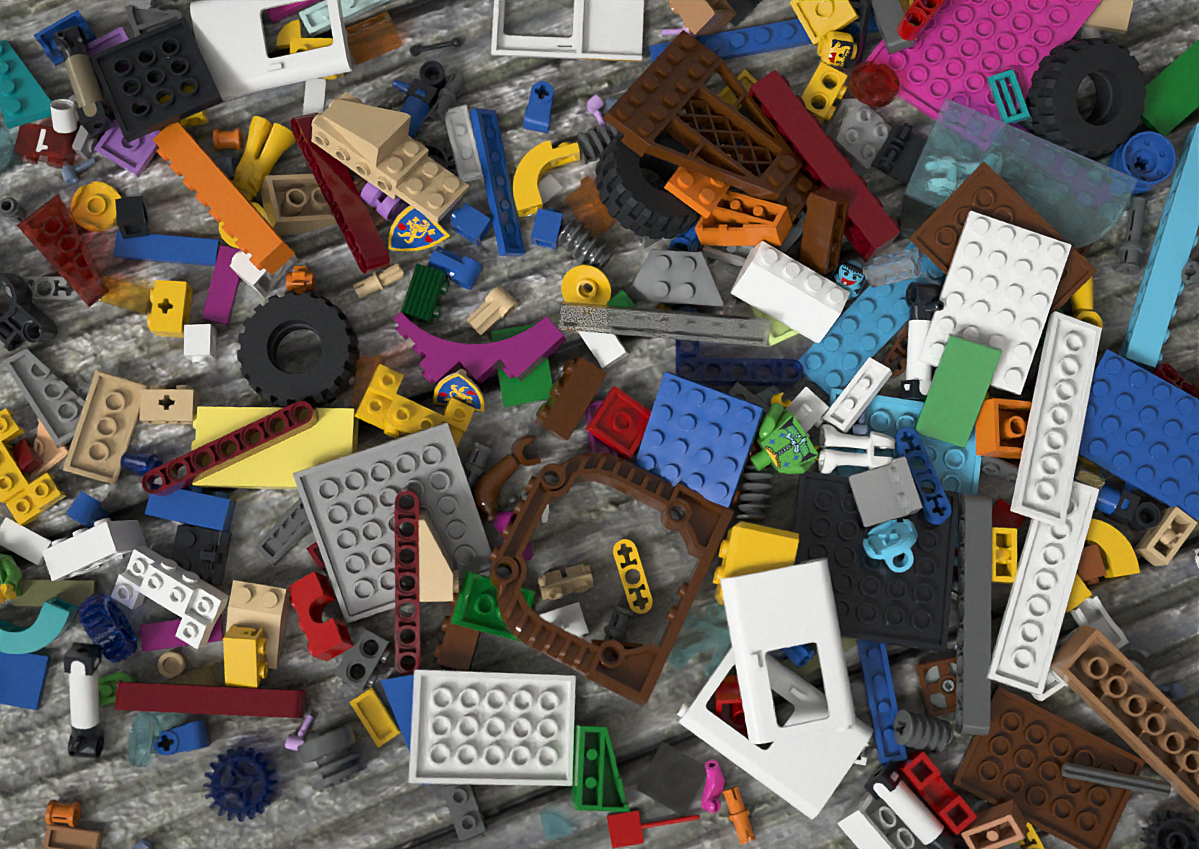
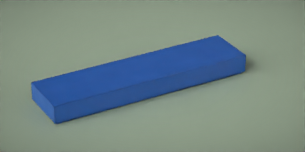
M117 231L113 256L120 259L215 266L221 242L217 239L157 234L123 239L120 231Z

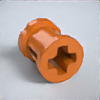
M235 128L234 131L214 129L213 145L216 152H221L222 149L242 151L244 148L242 129Z
M51 799L45 813L46 823H69V826L76 827L81 816V803H58L57 800Z

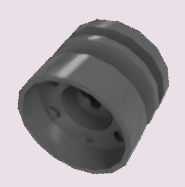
M352 724L297 746L303 763L316 761L318 767L307 773L308 778L319 773L322 776V780L311 784L313 791L323 788L330 789L354 779L361 771L368 768L366 762L355 766L352 763L353 759L363 755L362 751L348 752L347 748L358 741Z

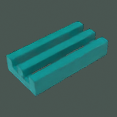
M1008 70L988 77L987 82L1003 127L1008 126L1010 123H1018L1022 119L1023 121L1029 119L1030 115L1014 70ZM1005 78L1009 79L1019 110L1021 112L1020 114L1016 113L1006 82L1004 80ZM996 81L999 82L1011 117L1007 116Z

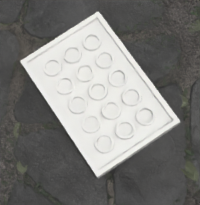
M970 211L939 300L944 303V309L934 312L918 361L937 367L949 334L1002 349V354L989 386L1021 395L1072 245Z
M414 670L409 783L572 786L576 676Z

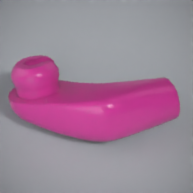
M712 759L705 763L706 784L702 794L701 806L705 811L717 813L721 808V802L718 799L724 788L725 779L719 763Z

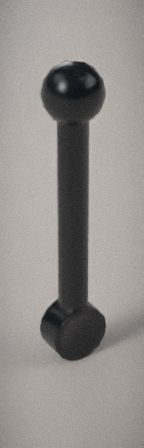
M455 37L452 41L424 47L413 45L410 47V53L416 57L420 52L449 46L459 47L461 40Z

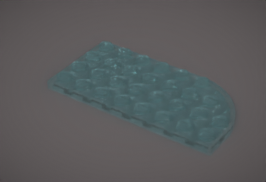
M945 98L903 194L938 208L982 162H985L1077 250L1097 241L1118 223L1138 179Z

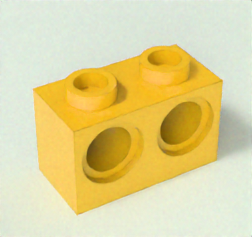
M820 62L801 96L806 110L810 115L816 116L821 125L825 119L828 121L831 119L836 109L833 103L836 98L841 100L848 88L844 84L848 75L823 62ZM830 82L834 85V88H827L823 83ZM812 103L821 104L823 109H815Z

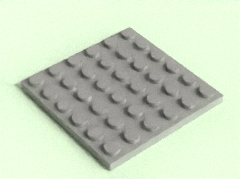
M448 422L293 473L346 624L395 608L394 502L396 494L402 488L411 487L419 493L420 510H426L453 561V570H458L459 585H462L465 571L489 576L493 561L489 560L492 551ZM406 494L400 497V503L404 507H411L415 503L411 495ZM406 521L400 525V529L402 532L410 534L414 532L415 526L411 522ZM406 548L400 552L401 557L405 560H411L415 557V553L411 549ZM405 575L400 579L404 586L409 587L415 584V579L410 575Z

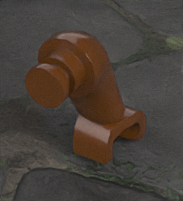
M527 434L516 439L511 447V455H506L476 482L472 495L476 507L479 506L480 512L485 514L483 516L484 521L495 519L497 514L501 512L496 509L499 507L497 500L501 498V487L519 469V465L532 466L541 463L538 456L525 459L522 454L524 446L530 443L533 444L536 436Z

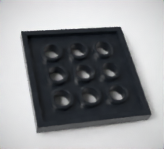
M185 16L90 56L127 143L223 102ZM171 45H176V46H177V48H176V50H175L174 52H172V53H166V52H165L166 49H167L169 46H171ZM153 55V59L150 62L142 63V59L145 56ZM179 65H185V66H186V68H185V70H184L183 72H181V73H175V72H174V70H175V68H176L177 66H179ZM121 66H130L126 72L118 73ZM162 75V79L159 82H150L154 76ZM138 85V89L134 93H127V89L130 86ZM189 85L195 86L191 93H183L185 87ZM163 96H171L167 103H159ZM139 106H147L145 112L141 114L135 113Z

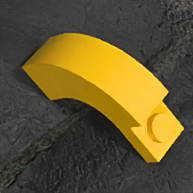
M550 140L532 148L523 157L516 169L513 181L514 201L519 218L537 213L538 208L543 209V203L538 190L541 178L552 168L579 161L580 150L577 142L573 144L565 142L553 149Z
M1091 518L1084 543L1098 545L1107 574L1104 575L1105 578L1140 573L1136 554L1125 536L1108 523Z

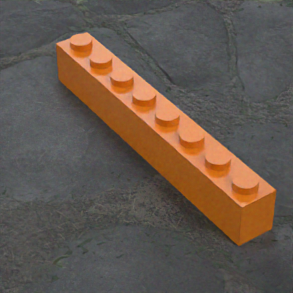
M179 122L166 126L152 139L159 147L156 150L157 153L166 162L169 160L172 162L169 167L179 177L182 175L185 177L182 182L192 192L195 190L198 192L195 197L205 207L208 205L211 207L208 211L209 214L218 223L223 221L222 229L232 239L234 237L238 239L235 244L246 255L248 253L252 255L249 260L259 271L264 268L273 275L295 254L197 140Z

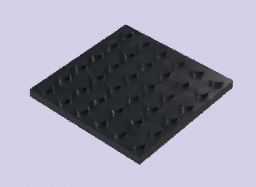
M809 471L799 474L793 530L794 533L799 534V541L794 565H799L800 562L806 560L827 558L841 638L939 652L947 651L959 492L944 490L952 511L943 524L935 525L930 523L922 509L915 514L897 519L898 523L903 522V519L911 521L916 528L918 537L916 542L910 547L914 558L911 567L904 572H894L888 567L884 559L871 558L865 551L863 545L864 538L867 539L870 530L879 524L864 527L849 477ZM921 487L926 493L934 492L932 488ZM936 506L933 509V513H939L940 516L944 512L942 509L938 510ZM905 553L894 556L893 562H901L905 557Z

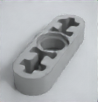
M21 276L29 287L32 288V302H77L82 299L85 293L83 284L73 277ZM44 283H50L52 285L50 294L46 296L40 295V287ZM71 284L77 288L76 291H72L71 295L66 291L59 290V286L62 289H69ZM6 286L8 295L12 297L10 288Z

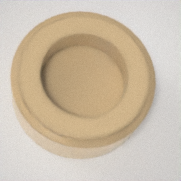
M176 651L166 652L158 660V671L166 678L180 677L187 667L186 658Z

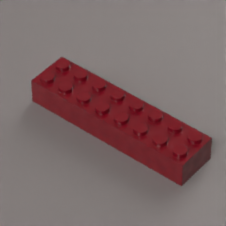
M774 70L750 86V96L803 164L799 172L819 186L817 189L824 186L850 195L844 236L864 262L867 263L887 249L900 233L897 221L892 216L886 214L881 200L869 192L864 178L856 175L850 160L845 155L839 153L833 138L822 131L819 120L816 116L809 114L803 99L792 92L787 78L784 75H779Z

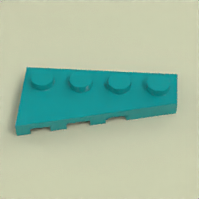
M7 40L0 41V110L7 128H15L52 116L51 100Z

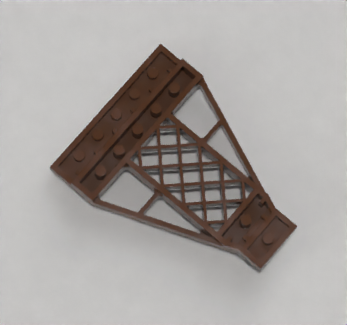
M685 30L680 32L606 112L603 118L624 134L621 142L639 156L643 157L645 153L739 188L751 197L786 206L791 222L806 205L810 192L817 190L819 187L799 172L803 164L726 62ZM715 73L721 76L736 96L737 101L733 105L726 103L705 87ZM741 104L757 125L738 112L736 108ZM693 108L701 109L703 115L695 114ZM684 109L686 110L687 114H680ZM698 123H705L707 130L699 129ZM714 124H722L723 130H715ZM666 131L693 153L688 156L655 142ZM718 139H726L728 145H720ZM735 139L742 140L744 146H736ZM739 154H746L748 161H741ZM698 155V156H699L700 158H702L704 161H701V160H699V159H696L695 157ZM755 155H763L764 161H757ZM760 170H766L761 176Z

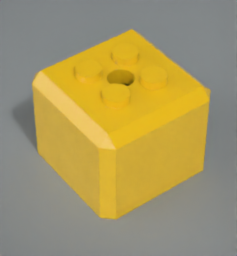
M742 521L733 526L727 532L726 539H723L720 543L718 557L722 558L721 564L715 568L713 583L716 584L714 598L718 604L725 606L720 579L794 566L799 534Z

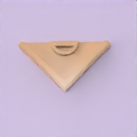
M39 418L37 437L34 440L33 449L44 463L31 473V476L28 478L30 482L35 481L55 468L67 458L69 452L66 444L57 448Z

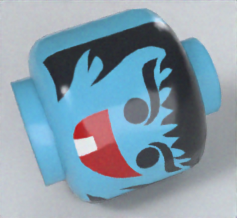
M848 260V262L838 263L829 280L849 291L850 294L847 300H850V298L857 297L860 294L866 281V274L862 270L861 264Z

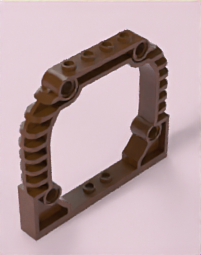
M585 453L570 458L561 465L555 463L547 464L541 469L537 478L534 476L530 478L525 488L529 492L526 500L520 498L513 512L517 514L514 523L508 521L501 535L506 538L501 547L495 546L489 560L493 561L489 572V580L497 587V603L501 616L513 635L527 646L584 674L583 677L640 706H644L649 701L734 511L705 499L703 495L679 483L674 487L665 479L659 478L651 472L609 453ZM545 476H554L557 483L549 484L546 482ZM594 481L608 485L659 511L663 526L671 531L678 530L685 542L688 554L697 558L688 581H683L676 595L680 599L677 605H672L667 613L666 619L669 620V623L658 646L649 643L642 647L625 650L622 644L615 640H607L601 646H597L546 621L530 609L523 597L520 588L525 580L527 567L522 554L547 504L563 500L574 483ZM670 511H678L681 519L673 518ZM505 567L510 571L511 576L508 578L500 577L497 569ZM604 650H610L615 654V662L605 660Z

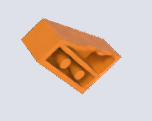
M727 190L709 217L706 219L701 216L695 226V231L701 246H756L761 241L770 246H781L792 227V222L786 206Z

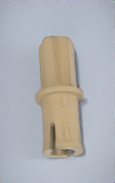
M395 264L379 273L373 272L372 276L353 284V287L358 297L362 299L379 289L385 290V286L405 276L404 271L399 264Z

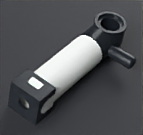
M911 282L906 290V304L910 307L906 380L901 381L900 399L925 401L932 382L933 366L918 361L934 312L944 309L943 301L939 300L941 288L937 284Z
M74 642L64 655V673H69L71 735L67 752L72 757L99 759L104 747V733L100 732L98 667L102 662V646L97 644Z
M892 760L872 773L864 787L876 801L882 798L927 849H970L963 839L954 838L903 782L904 773Z

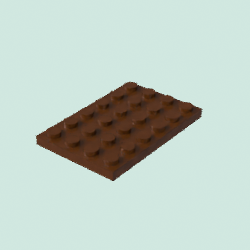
M982 162L908 237L946 276L970 211L1069 244L985 162ZM1072 246L1046 321L1051 313L1057 311L1097 272Z
M995 686L990 697L988 735H972L951 783L994 806L1014 799L1026 822L1077 849H1107L1132 790L1064 777L1061 775L1063 762H1069L1139 776L1145 761L1000 686Z

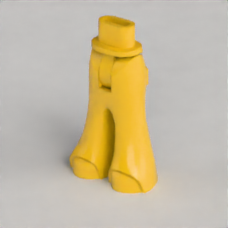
M253 116L251 120L246 147L235 170L233 183L249 201H251L252 197L257 196L265 177L270 174L280 156L296 142L291 130L277 123L272 125L267 119L259 116Z

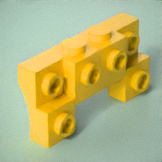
M379 364L354 417L383 429L384 433L392 438L403 437L448 422L457 448L463 433L467 430L475 408L450 398L442 415L396 394L404 375Z
M5 408L0 411V502L7 505L20 526H27L52 505L66 497V494L60 491L54 483L55 477L53 474L45 473L35 481L30 482L28 480L31 476L30 473L21 471L12 451L13 447L7 443L23 434L25 430L15 422L12 417L14 416L13 411Z

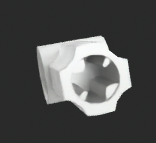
M75 95L68 99L52 101L50 107L53 129L60 133L75 131L77 129V120H79L76 110L79 107Z

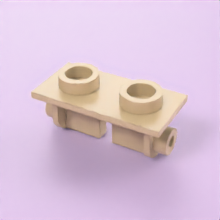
M582 563L565 568L567 573L565 578H562L560 570L542 574L543 577H539L538 582L543 600H556L565 594L573 592L583 593L589 588L594 587L589 565L584 566Z

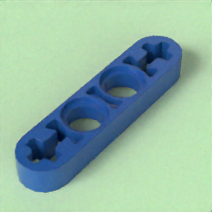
M902 428L894 438L896 452L899 458L906 457L926 519L935 525L943 524L951 515V505L919 434L912 428ZM904 436L907 440H912L910 445L907 442L901 441ZM913 458L920 459L923 462L924 468L920 470L914 469L910 464V460ZM922 482L931 483L934 487V492H924L920 484ZM935 506L938 510L942 509L944 511L941 516L939 513H933Z

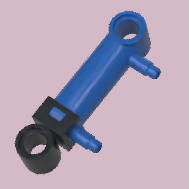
M434 60L427 61L421 66L419 71L421 80L414 78L410 85L395 79L392 84L393 87L408 96L400 112L411 116L408 136L413 139L427 114L436 103L438 92L447 84L442 64ZM432 74L439 75L436 80H428V77Z
M1075 471L1073 481L1099 489L1094 508L1105 513L1106 518L1119 524L1127 523L1135 531L1151 529L1160 523L1161 511L1158 506L1150 502L1139 504L1141 497L1133 494L1134 486L1125 482L1123 490L1118 491ZM1140 511L1146 514V523L1140 519Z

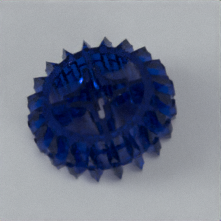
M99 592L89 596L84 602L80 603L78 615L81 618L80 622L84 626V631L88 634L93 644L102 646V655H104L105 659L112 663H118L128 659L136 652L138 644L135 632L122 609L118 607L111 597Z
M239 746L236 753L233 748L227 749V757L222 753L218 754L217 760L219 763L211 762L209 764L214 772L205 773V777L211 779V782L204 783L203 788H211V793L206 794L205 799H214V802L210 804L211 809L220 806L217 813L218 816H223L228 811L227 820L229 821L233 820L236 814L239 822L244 821L246 815L251 820L255 818V811L259 814L265 812L263 804L270 806L273 803L267 795L275 796L277 794L275 789L270 788L271 785L278 784V779H271L270 777L277 770L276 768L268 770L267 766L272 763L271 759H267L264 762L261 761L264 757V752L261 751L254 757L255 748H248L245 754L244 747ZM238 761L251 764L258 773L252 775L246 773L243 766L240 767ZM230 765V780L221 787L223 773ZM242 779H252V781L246 783L241 788H230ZM261 781L260 793L252 803V786L256 782ZM224 794H235L239 802L242 801L243 806L231 803Z

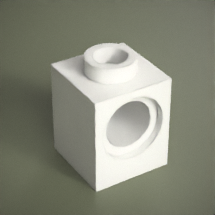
M211 324L184 325V356L194 364H208V360H217V329Z

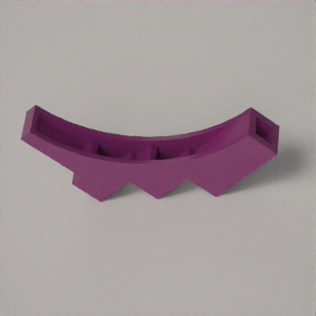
M401 312L393 318L398 324L395 328L405 340L410 337L415 343L412 348L423 359L419 363L424 369L421 374L431 384L434 382L438 384L440 380L456 373L463 366L462 370L466 371L469 379L472 381L476 379L482 384L503 364L505 365L501 369L511 379L516 376L522 382L567 341L565 336L547 316L523 333L502 341L486 344H464L438 338L417 327Z

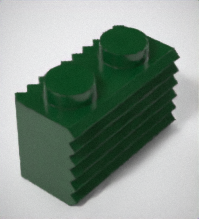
M416 263L400 312L407 318L433 325L434 319L438 320L441 315L442 295H447L450 287V281L446 272Z

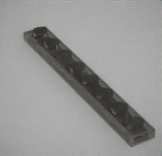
M561 301L559 330L768 347L771 320L766 318Z

